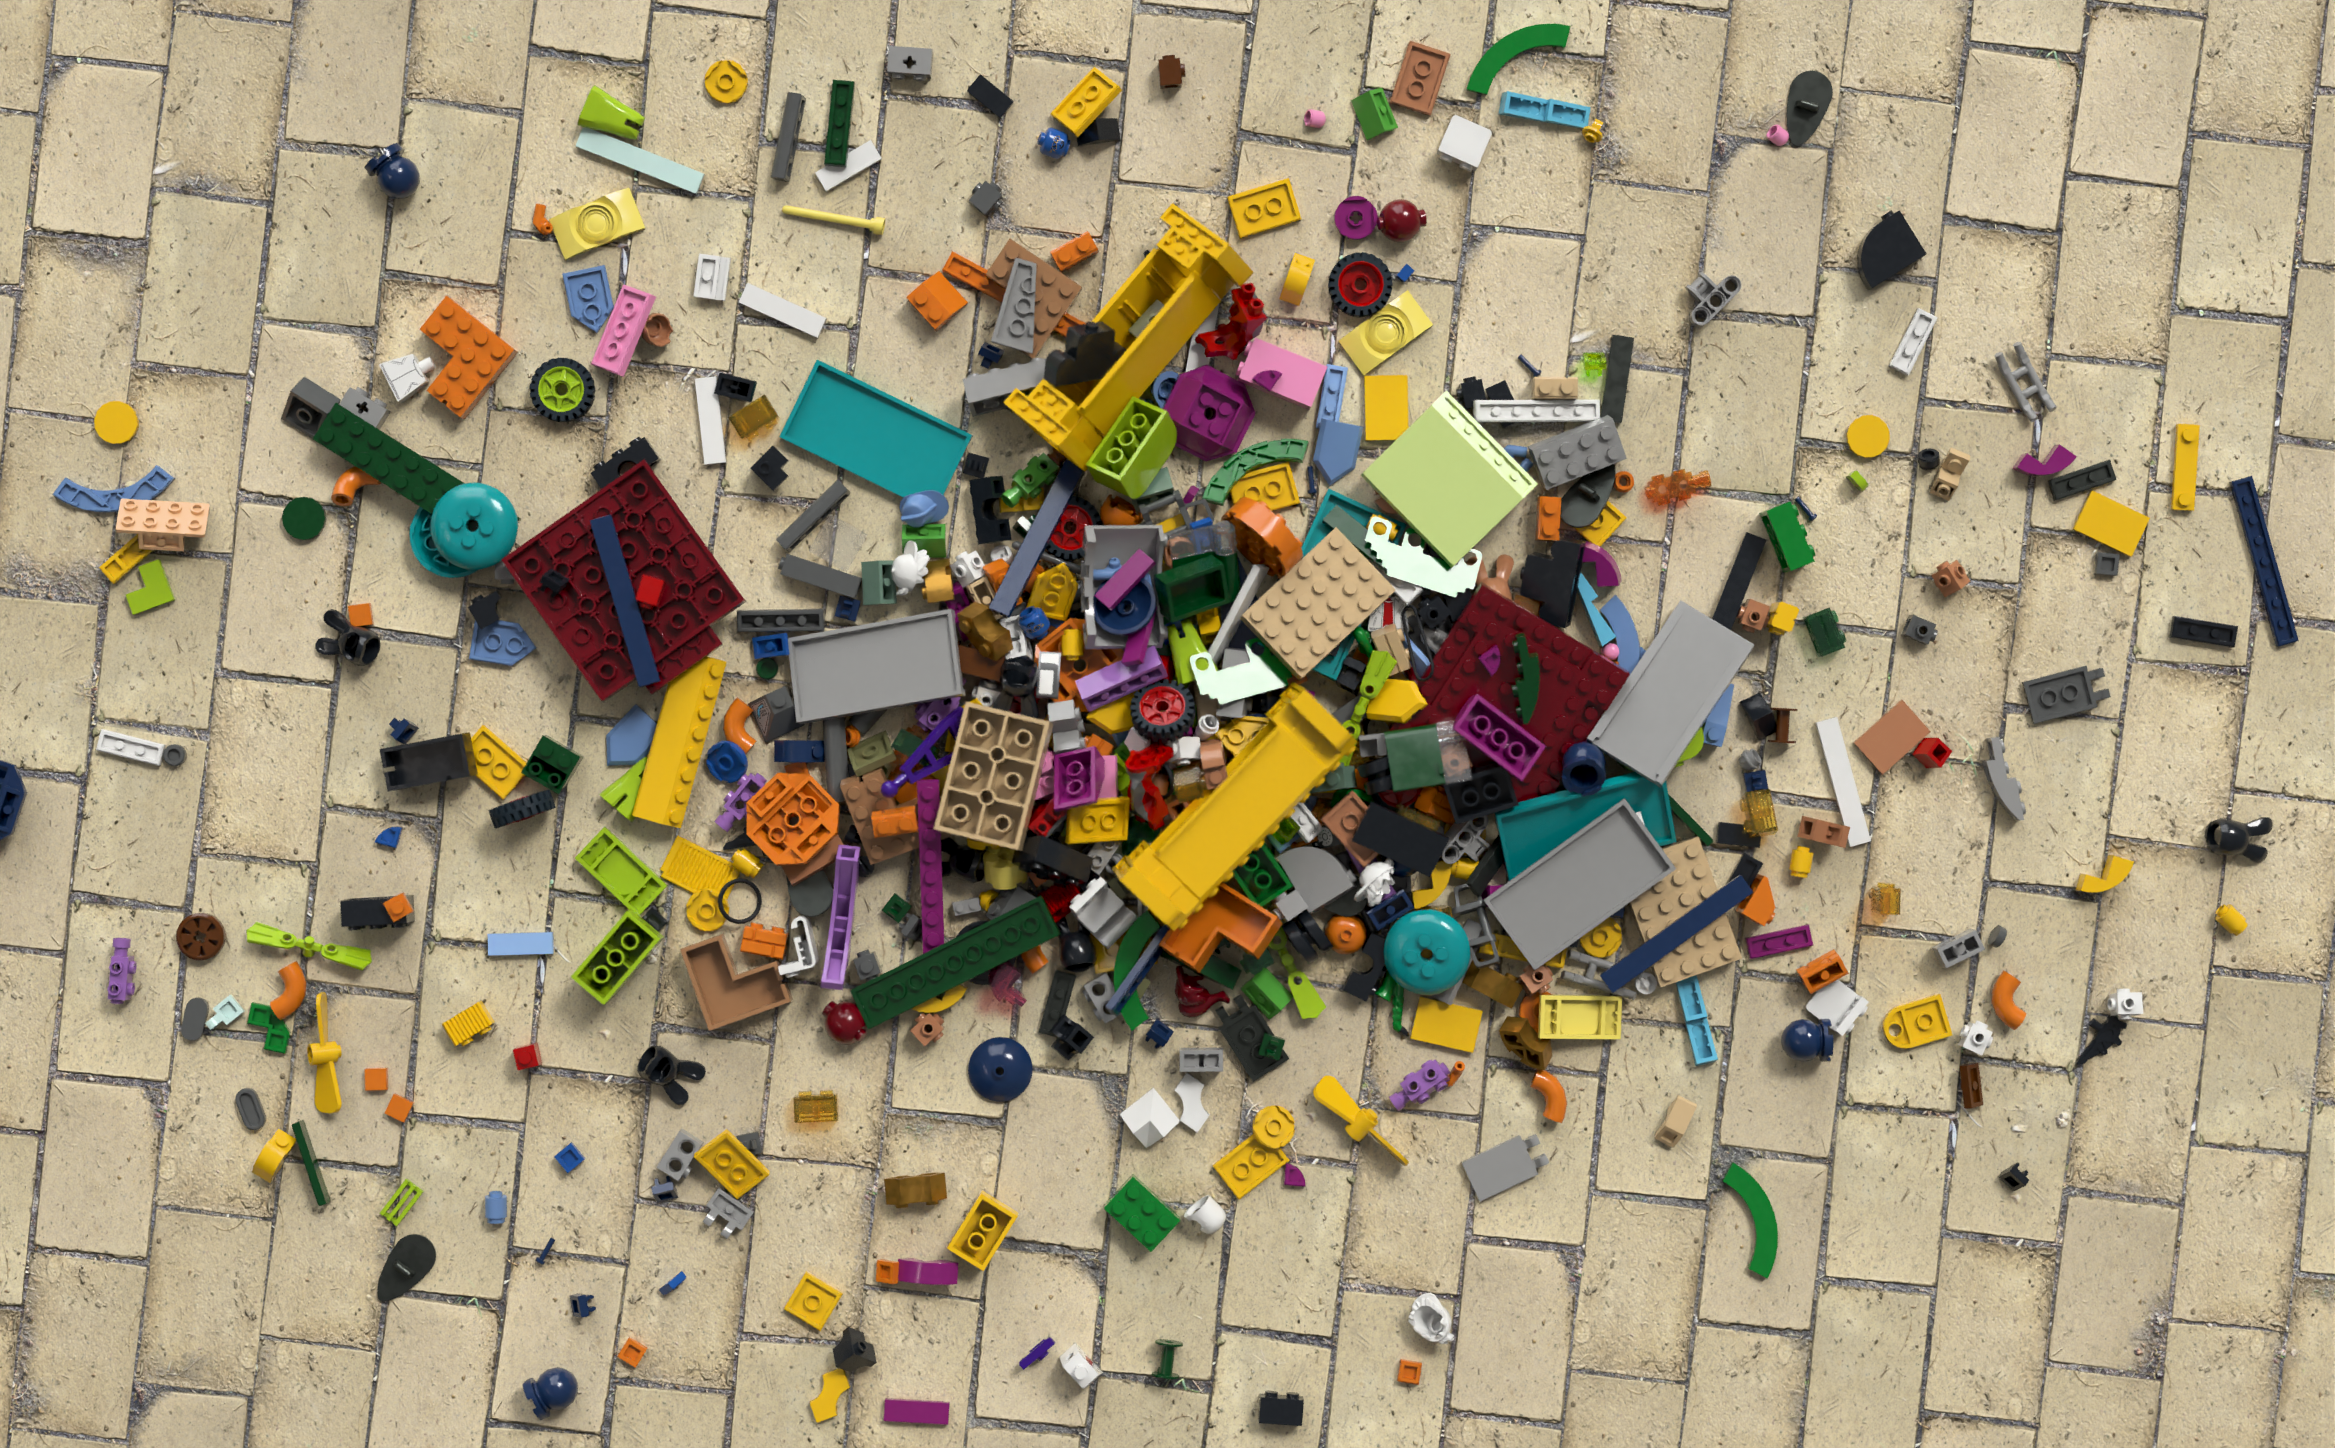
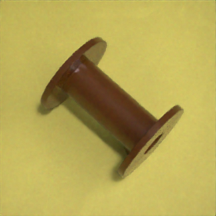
M1770 708L1771 710H1777L1775 740H1768V742L1796 743V741H1788L1790 711H1798V709Z

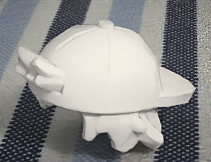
M913 541L906 543L904 554L898 556L892 564V579L896 586L899 587L896 595L903 596L911 592L915 584L923 583L922 577L928 574L926 565L930 557L927 555L926 550L918 551L917 544Z
M1387 857L1385 862H1373L1365 866L1359 877L1362 888L1354 896L1356 902H1360L1367 897L1369 906H1374L1381 903L1384 894L1390 893V885L1395 884L1391 877L1395 870L1392 859Z
M1429 1292L1419 1296L1412 1305V1312L1408 1320L1415 1332L1426 1340L1439 1342L1440 1344H1447L1448 1341H1453L1454 1335L1450 1333L1452 1320L1449 1312L1441 1305L1435 1294Z

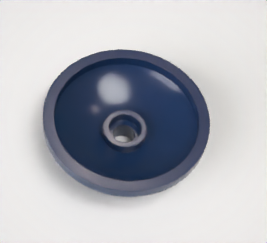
M1142 578L1112 611L1094 596V618L1099 626L1108 633L1119 636L1136 633L1150 622L1155 613V592L1150 583ZM1105 580V581L1098 587V589L1096 590L1095 594H1096L1109 580ZM1127 607H1131L1130 611L1125 612Z
M995 1037L982 1042L974 1050L969 1060L968 1075L974 1089L988 1100L996 1102L1012 1100L1026 1090L1032 1078L1033 1067L1029 1053L1020 1043L1010 1038ZM1002 1067L1004 1073L1001 1075L997 1074L996 1068Z

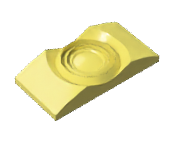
M630 188L605 195L593 202L572 208L549 219L565 260L645 229Z
M1407 290L1338 342L1364 376L1433 326V324Z
M1540 995L1538 1038L1621 1039L1622 996Z

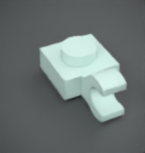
M229 995L213 1008L217 1014L205 1024L210 1030L216 1028L222 1021L229 1025L245 1010L232 995Z

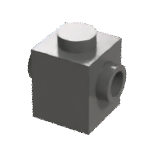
M987 181L983 184L979 182L972 190L974 195L969 199V203L986 217L992 210L995 212L1003 203L1001 201L1003 196L1000 193L1002 189L994 182L990 184Z
M868 949L857 953V958L853 961L860 980L866 979L868 982L878 977V974L882 972V968L876 952L870 953Z

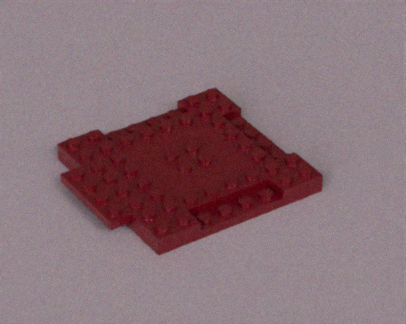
M645 459L501 559L602 702L607 701L634 682L636 676L590 520L612 515L635 596L637 595L643 574L667 583L659 608L653 607L652 610L640 607V602H638L661 682L646 686L652 695L722 646L723 643L711 626L746 602ZM551 568L570 579L567 586L553 598L551 597L553 590L547 588L542 592L541 586L543 584L539 582L542 575Z
M1481 582L1433 657L1434 673L1428 681H1418L1417 683L1419 691L1428 705L1414 713L1406 723L1392 722L1389 730L1436 724L1441 752L1448 745L1453 744L1456 746L1463 743L1473 765L1466 769V771L1493 763L1495 761L1452 729L1458 713L1467 700L1478 694L1546 746L1522 781H1519L1509 773L1517 800L1521 802L1555 792L1562 778V760L1566 750L1575 743L1586 741L1605 710L1607 711L1630 676V673ZM1520 633L1525 634L1528 653L1537 652L1540 667L1537 703L1528 724H1524L1522 718L1518 719L1516 706L1520 705L1518 697L1514 698L1512 685L1516 684L1515 678L1523 677V675L1518 674L1516 662H1520V656L1515 654L1513 641H1517L1515 634ZM1497 645L1500 652V664L1497 671L1491 676L1478 657ZM1431 663L1428 665L1421 678L1424 679L1429 676L1431 671Z

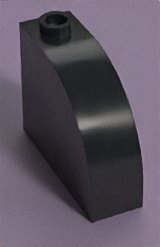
M1891 210L1881 216L1883 221L1868 231L1859 246L1857 268L1867 290L1874 288L1927 254L1900 210L1896 213H1893Z

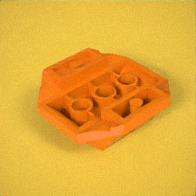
M1069 618L1036 644L1034 662H1036L1038 667L1039 651L1061 653L1058 699H1052V701L1074 700L1076 708H1080L1081 712L1089 713L1075 681L1122 660L1124 651L1123 649H1085L1083 637V656H1079V659H1083L1086 662V669L1082 672L1076 671L1074 669V662L1076 660H1066V656H1062V635H1064V630L1080 629L1081 635H1083L1082 624L1085 623V620Z
M777 773L746 802L747 835L777 866L807 864L838 835L840 805L810 774ZM792 817H799V822L796 825H789Z

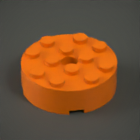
M1242 497L1221 517L1223 530L1227 537L1231 536L1235 539L1237 550L1253 565L1264 564L1269 567L1268 575L1273 577L1277 574L1279 579H1281L1303 558L1302 542L1285 525L1286 520L1281 515H1275L1271 512L1265 502H1257L1251 498Z

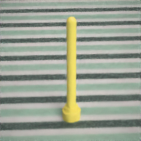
M788 205L782 208L784 214L868 228L877 235H883L885 218L881 217L867 220Z

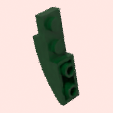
M1520 633L1515 634L1517 641H1513L1515 654L1520 656V662L1516 663L1518 674L1523 675V677L1515 678L1516 684L1512 685L1514 698L1518 697L1520 705L1516 706L1518 719L1522 718L1523 723L1528 724L1537 703L1540 667L1537 652L1528 653L1525 634Z
M1165 951L1160 955V957L1187 968L1195 974L1231 990L1234 989L1242 972L1239 968L1214 955H1211L1200 973Z

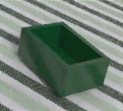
M1213 555L1154 575L1160 614L1171 623L1230 603L1224 564Z

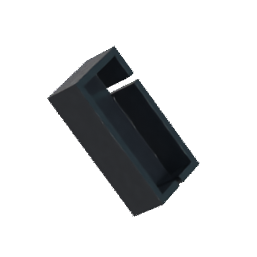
M470 732L379 749L383 768L393 766L395 768V771L384 772L387 792L478 775Z

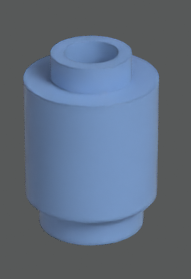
M491 1191L489 1195L485 1196V1218L491 1224L504 1223L505 1217H507V1196L503 1195L502 1191Z

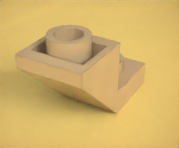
M1951 447L1939 467L1929 493L1949 501L1958 488L1960 476L1969 463L1971 455Z
M1678 1095L1669 1106L1666 1120L1655 1133V1139L1674 1148L1684 1135L1697 1108V1104Z

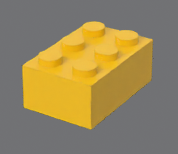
M982 1190L949 1242L947 1249L984 1271L1018 1217V1212Z

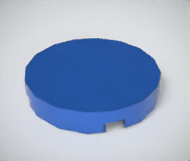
M720 741L708 750L707 767L716 779L728 781L726 783H733L741 779L748 768L747 757L737 744L731 741Z

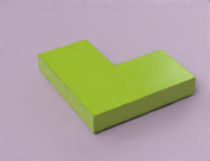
M160 559L139 566L138 568L145 587L125 594L133 615L175 600Z

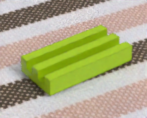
M405 1179L379 1214L392 1221L395 1226H398L424 1191L409 1179ZM407 1185L410 1186L392 1212L388 1213L387 1211ZM415 1190L417 1192L416 1195L409 1202V1204L406 1206V1208L403 1210L400 1216L396 1219L394 1215L398 1212V1210L401 1208V1206L404 1204L407 1198Z

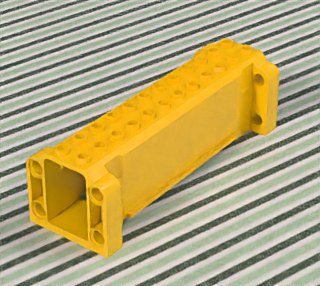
M1173 203L1160 217L1169 230L1156 244L1158 249L1153 248L1091 321H1102L1115 330V341L1127 349L1103 379L1058 387L1042 379L1028 397L1015 388L1003 402L1035 433L1084 472L1088 469L1086 463L1093 455V451L1104 439L1132 396L1139 399L1221 302L1235 284L1241 288V285L1245 284L1254 273L1226 241ZM1158 299L1164 304V307L1136 339L1128 330Z
M1294 682L1279 695L1281 697L1280 700L1265 714L1271 721L1226 765L1228 777L1217 788L1208 790L1206 786L1156 837L1151 845L1143 840L1128 857L1125 855L1112 868L1119 880L1173 931L1177 928L1179 930L1183 928L1188 922V916L1192 912L1196 914L1203 907L1204 904L1202 902L1207 897L1211 898L1219 890L1218 885L1222 881L1227 882L1233 876V870L1238 865L1241 867L1249 859L1248 854L1253 849L1257 851L1264 844L1265 841L1263 839L1268 834L1272 835L1280 827L1278 823L1283 818L1288 819L1294 813V807L1299 802L1302 804L1310 796L1309 791L1314 786L1316 788L1319 787L1326 779L1324 776L1329 771L1333 772L1341 764L1339 760L1344 755L1349 756L1356 748L1354 746L1357 743L1355 738L1310 693Z

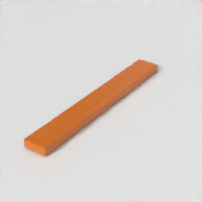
M952 251L942 271L1002 303L1006 290L986 276L988 270ZM1066 313L1055 329V332L1066 337L1068 327L1083 325L1085 322Z

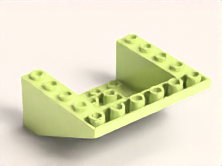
M1447 391L1361 474L1371 487L1451 568L1538 484Z

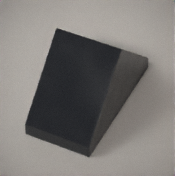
M1096 118L1077 137L1078 146L1119 141L1118 119Z
M719 373L714 394L752 403L757 381Z
M1760 692L1740 701L1758 740L1776 732L1773 712Z

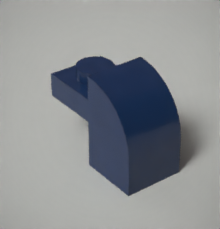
M774 740V762H825L824 740Z

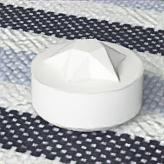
M999 545L991 551L992 562L1002 558L1009 565L1013 560L1012 551L1006 545Z
M1643 972L1641 979H1635V987L1642 994H1650L1657 987L1656 978L1648 972Z

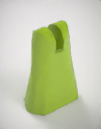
M594 85L581 111L577 125L636 140L639 131L625 125V122L627 120L642 126L645 117Z
M1189 618L1181 621L1183 633L1185 632L1186 635L1184 638L1179 637L1180 633L1176 629L1175 624L1167 626L1168 641L1178 685L1196 680L1190 664V657L1208 652ZM1199 657L1195 665L1198 670L1204 671L1209 667V662L1206 658ZM1213 661L1215 670L1218 671V668L1215 662Z
M646 756L599 794L630 822H633L636 818L632 816L647 762Z

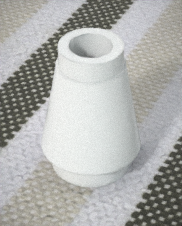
M1210 714L1202 716L1199 719L1193 737H1200V741L1207 740L1218 731V719Z

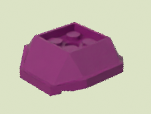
M1208 365L1179 374L1162 407L1163 410L1169 413L1177 429L1175 446L1206 462L1236 453L1256 414L1245 384ZM1208 407L1213 410V416L1209 420L1204 416V411Z

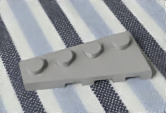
M1015 258L991 342L1033 354L1036 263Z

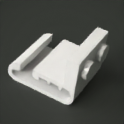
M1100 877L1098 880L1093 879L1086 886L1087 890L1082 895L1078 894L1072 899L1070 910L1073 916L1104 947L1109 949L1132 926L1138 917L1125 906V903L1108 888L1107 882Z
M800 915L792 921L791 929L799 927L801 920L803 921L807 940H805L804 934L796 936L794 942L799 960L782 963L778 966L780 975L785 974L786 978L799 975L801 973L800 970L812 968L819 961L811 921L808 916Z

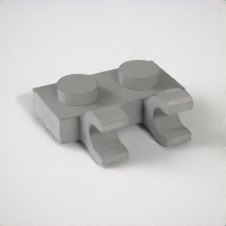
M719 1187L706 1205L711 1210L703 1220V1223L710 1227L719 1214L729 1221L721 1232V1235L728 1239L735 1227L740 1230L743 1229L754 1211Z

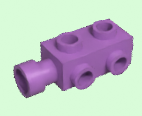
M962 677L963 686L967 680ZM949 698L945 704L943 700L918 704L915 709L917 714L914 716L919 720L917 725L925 731H928V729L933 731L942 719L958 707L961 698ZM932 715H936V716L933 718V720L931 721V720H930L931 716H932Z
M750 773L749 776L744 774L737 783L740 787L734 793L731 790L723 801L726 804L723 807L727 810L723 815L717 817L715 823L728 832L736 818L742 820L744 817L747 820L746 802L765 785L767 780L759 773L756 775ZM752 784L757 785L758 789L756 792L750 790ZM739 800L744 803V807L742 809H739L736 806V803Z
M113 938L112 947L115 948L109 966L110 978L108 986V999L113 1004H124V1001L131 999L135 992V984L132 983L133 974L136 973L137 963L134 961V956L127 955L128 948L131 945V939Z
M1429 1060L1416 1073L1411 1072L1403 1078L1404 1081L1400 1083L1403 1090L1389 1096L1395 1108L1400 1111L1410 1100L1415 1104L1417 1102L1422 1104L1430 1099L1429 1094L1433 1091L1440 1092L1448 1086L1446 1082L1450 1080L1448 1077L1450 1070L1444 1062L1440 1064L1437 1060ZM1435 1071V1076L1430 1078L1429 1074ZM1417 1083V1089L1412 1090L1411 1086Z

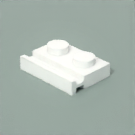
M699 254L694 297L726 301L731 258Z

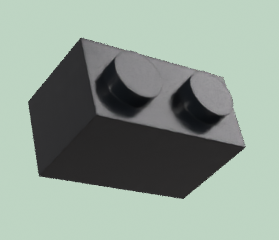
M1265 1391V1394L1260 1393L1259 1423L1302 1426L1303 1396H1299V1393L1287 1392L1286 1395H1278L1276 1391Z

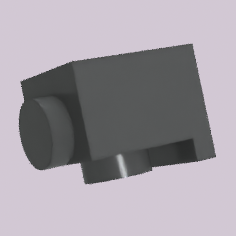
M1914 614L1909 615L1901 635L1926 645L1930 641L1933 642L1938 633V630L1935 629L1937 624L1917 617ZM1921 626L1926 628L1925 634L1919 632Z

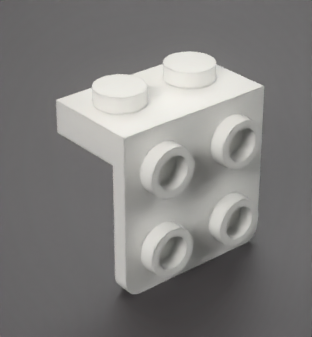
M1454 115L1436 154L1440 155L1439 158L1451 163L1453 161L1460 164L1459 167L1466 171H1476L1492 132L1485 127Z
M1836 980L1816 991L1806 1004V1009L1818 1019H1830L1832 1024L1830 1028L1843 1036L1853 1029L1855 1019L1858 1016H1863L1867 1011L1868 1007L1866 1005L1869 1001L1856 994L1841 981Z

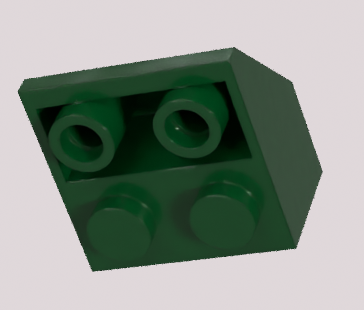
M543 735L521 773L560 794L574 775L584 756L548 735Z

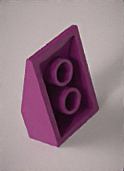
M1095 746L1054 755V810L1056 812L1097 803L1104 781V758Z

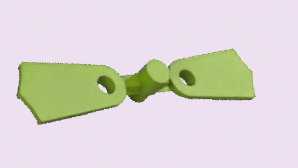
M1372 651L1360 685L1362 696L1355 705L1351 720H1347L1342 724L1345 729L1349 726L1354 727L1355 732L1351 735L1356 741H1358L1361 731L1358 723H1360L1363 714L1366 712L1369 699L1375 698L1379 694L1397 664V661L1388 651ZM1368 685L1373 686L1374 691L1372 693L1366 691ZM1353 752L1349 756L1344 755L1339 762H1344V766H1349Z
M1269 902L1265 904L1264 906H1262V908L1267 910V908L1271 906V903ZM1281 925L1274 936L1280 937L1281 943L1276 945L1272 939L1269 947L1273 950H1279L1277 952L1282 964L1290 974L1288 984L1302 1019L1317 1018L1326 1008V1005L1305 973L1296 971L1294 958L1285 947L1287 937ZM1295 977L1301 978L1302 982L1300 985L1294 983Z
M255 922L252 927L246 930L248 943L283 949H291L297 946L303 950L305 957H312L315 952L321 951V955L325 959L358 970H364L366 966L372 963L371 950L332 943L323 946L322 944L315 943L314 938L311 936H307L304 940L299 938L297 940L291 933L259 922Z

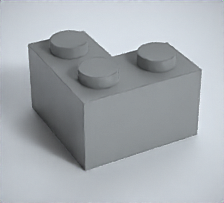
M1074 700L1048 703L1049 722L1054 724L1052 732L1055 755L1086 748L1085 737H1082V732H1085L1084 720L1081 719L1080 708H1076Z

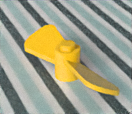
M320 992L316 997L320 1043L308 1044L307 1057L310 1065H317L314 1101L316 1108L322 1113H337L341 1109L342 1102L334 1063L338 1062V1058H341L342 1052L340 1045H337L335 1041L328 1042L327 995L325 992Z
M1324 1076L1317 1083L1313 1090L1315 1099L1349 1122L1345 1126V1130L1354 1140L1360 1142L1369 1133L1403 1166L1409 1164L1402 1154L1373 1129L1378 1124V1116L1373 1110L1360 1109L1333 1076Z

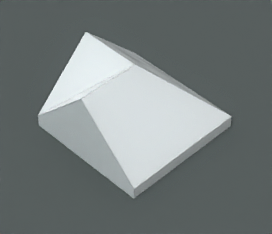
M1154 1087L1120 1114L1132 1133L1146 1148L1162 1139L1180 1122Z

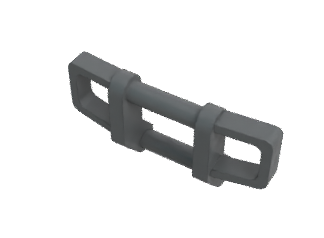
M1179 489L1173 491V494L1155 502L1138 506L1144 522L1139 525H1153L1149 513L1172 503H1177L1185 525L1164 533L1167 534L1168 540L1188 532L1191 534L1190 523L1192 521L1186 508L1203 504L1208 516L1214 521L1210 507L1205 499L1184 504Z
M1463 884L1454 888L1456 907L1445 913L1456 919L1461 915L1477 911L1484 936L1469 940L1471 957L1478 969L1498 964L1500 959L1495 945L1496 938L1495 934L1491 932L1485 911L1486 903L1482 900L1481 896H1477L1478 901L1460 906L1459 892L1470 889L1467 884ZM1491 944L1494 958L1479 962L1473 949Z

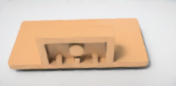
M121 499L116 532L138 534L139 549L184 551V537H205L209 504Z

